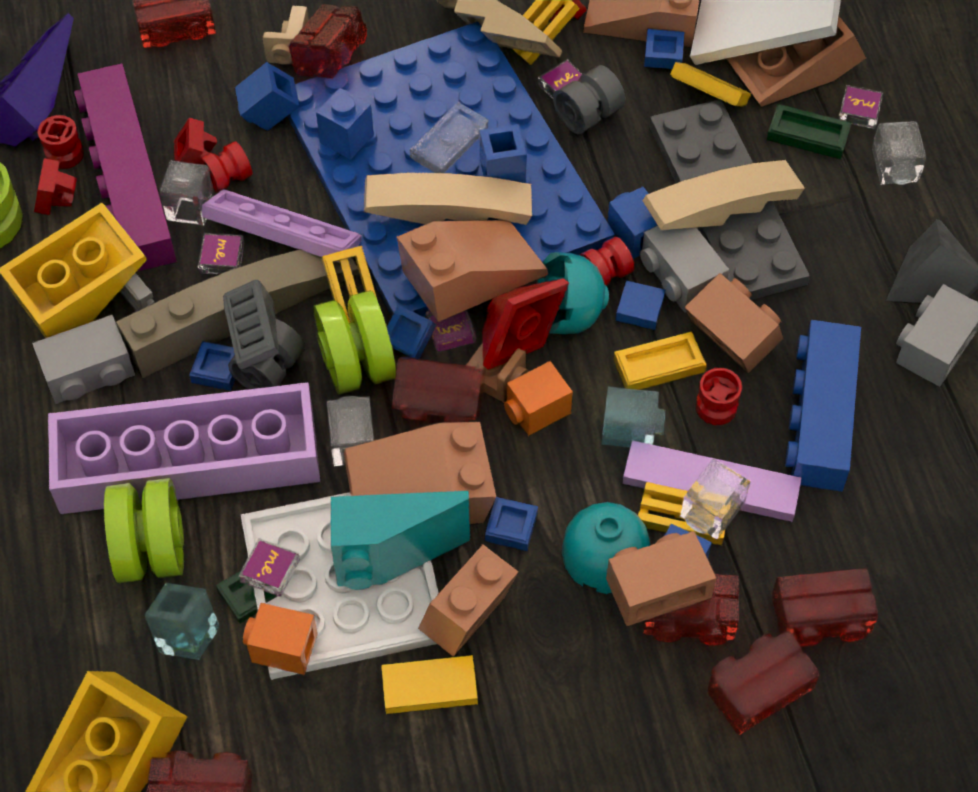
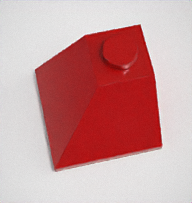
M562 278L523 286L494 297L488 306L489 313L482 329L483 366L490 370L508 362L518 348L528 354L544 347L569 282Z

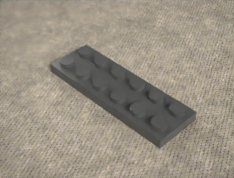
M721 99L650 117L649 128L675 183L718 170L753 163ZM768 201L761 212L730 214L722 226L696 227L729 268L728 280L731 282L734 278L738 279L751 292L750 300L808 285L810 275L773 201Z

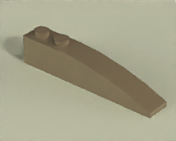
M302 249L269 257L192 285L116 321L129 357L141 377L144 378L198 352L202 341L215 344L229 337L230 332L224 309L223 295L253 280L261 281L272 297L275 314L329 289L330 286L322 257ZM348 258L352 275L360 274L353 259ZM333 262L338 282L341 283L345 280L340 263Z

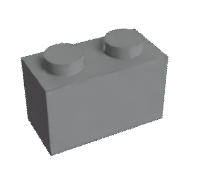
M656 226L644 232L643 246L640 252L642 263L649 272L656 274L662 282L663 289L666 290V296L671 301H676L684 313L687 312L685 306L719 273L728 279L729 268L697 228L661 230L659 226Z
M944 284L934 298L929 295L925 297L916 313V317L919 320L915 325L907 323L896 342V345L901 347L896 363L939 387L978 331V302Z
M113 315L32 343L55 404L66 400L78 399L85 393L104 386L117 385L124 379L135 376L129 354Z

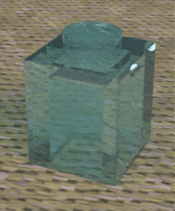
M608 386L602 444L631 448L633 440L653 445L654 435H663L666 410L657 409L659 392Z
M165 583L144 615L159 653L200 660L220 628L206 589Z

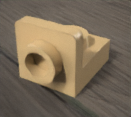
M292 6L289 21H283L281 33H264L263 44L267 62L283 65L304 64L311 34L307 7Z

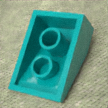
M469 491L331 497V551L338 586L362 590L372 585L384 584L470 541Z

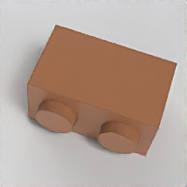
M719 273L685 306L691 322L749 373L784 339L778 325L781 319L767 305L763 304L759 308L749 299L752 296L751 292L738 279L734 278L730 282Z
M695 531L683 535L678 533L668 534L660 538L655 544L641 549L629 547L619 551L608 561L606 580L626 626H630L712 598L716 576Z
M482 545L431 601L418 629L454 657L505 598L518 571L485 545Z

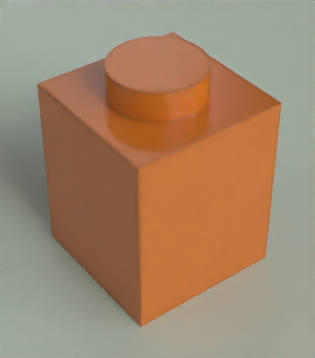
M551 361L507 383V401L504 402V408L509 419L515 425L520 423L529 436L571 414L573 391Z
M260 603L256 618L250 617L248 619L243 634V644L247 645L251 662L305 675L318 635L315 617L313 614Z

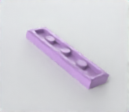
M225 189L202 205V217L299 250L302 249L305 252L320 257L358 247L361 242L362 235Z
M632 440L622 484L645 489L646 482L713 496L730 500V508L792 522L795 515L801 477Z

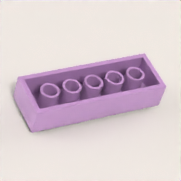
M308 382L48 414L49 490L60 514L104 509L106 486L130 483L137 490L142 504V492L146 482L170 478L173 481L177 500L320 482L314 415Z

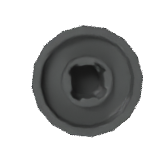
M603 65L595 66L581 75L578 81H571L553 95L555 110L559 118L570 131L576 134H583L597 125L601 119L607 118L622 109L626 100L620 81L609 68Z
M276 319L279 354L242 370L236 363L235 355L229 362V371L247 389L279 386L287 375L286 369L292 368L305 349L301 336L286 323ZM263 338V339H260V340H258V341H256V342H254V343H251V344H249L248 346H251V345H253V344H255V343H257V342H260V341L264 340V338Z

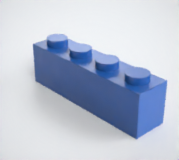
M811 320L807 336L799 335L796 359L803 360L802 370L796 369L792 389V394L800 395L799 406L792 405L789 420V430L796 431L795 442H788L785 466L792 467V476L801 477V486L841 492L844 489L851 461L861 327Z

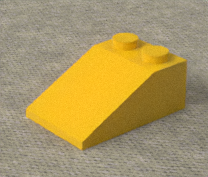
M100 203L0 267V274L44 337L48 338L93 322L147 259L105 205Z
M87 671L25 792H141L167 758L187 716L116 672Z

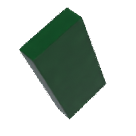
M777 104L768 130L767 140L841 159L852 123Z

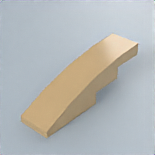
M436 0L443 7L454 9V12L468 25L478 21L482 25L480 31L489 40L497 43L498 46L560 57L562 50L545 33L524 16L497 0Z
M780 160L718 170L684 180L647 194L642 201L661 230L722 226L730 214L757 213L762 211L768 201L798 199L805 187L787 161Z
M452 173L367 175L365 179L364 212L425 225L433 221H445V219L455 221H487L489 217L527 225L532 217L531 184L493 177Z

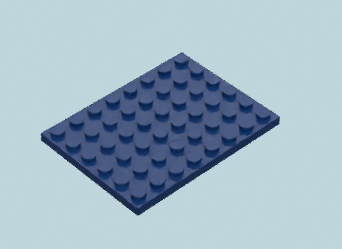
M478 21L295 84L299 107L287 117L345 229L362 235L358 246H362L370 276L391 317L398 305L422 317L431 314L427 305L403 273L397 236L425 224L364 212L365 179L367 175L396 173H452L483 176L479 144V130L519 124L527 154L526 183L531 184L532 217L527 225L511 223L542 263L550 253L562 252L580 255L589 249L598 250L602 248V244L605 241L615 237L613 230L500 47L480 31L482 25ZM339 87L370 103L372 108L374 135L351 160L321 144L319 140L316 111ZM489 217V218L487 219V221L500 220V219H495V218H490V217Z

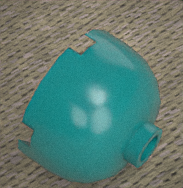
M562 252L550 253L543 262L546 267H549L548 275H546V278H539L537 283L564 278L569 282V285L549 333H580L589 329L599 318L602 309L606 308L609 300L608 288L604 285V280L597 266L584 256Z
M604 502L592 504L577 512L565 531L562 544L565 569L573 580L581 586L585 583L589 587L597 588L596 592L612 593L606 580L609 559L613 558L619 551L629 547L641 549L650 546L647 527L635 512L621 504Z

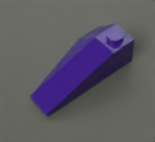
M69 13L51 26L21 58L22 62L0 82V143L17 146L27 137L32 141L39 137L37 133L38 127L47 118L55 105L74 20Z

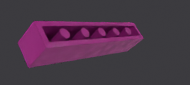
M123 64L78 73L81 89L75 90L74 93L80 113H88V117L81 120L87 141L95 140L96 146L89 147L94 169L102 168L103 175L96 176L102 199L110 198L111 205L105 207L145 255L147 260L138 271L177 262Z

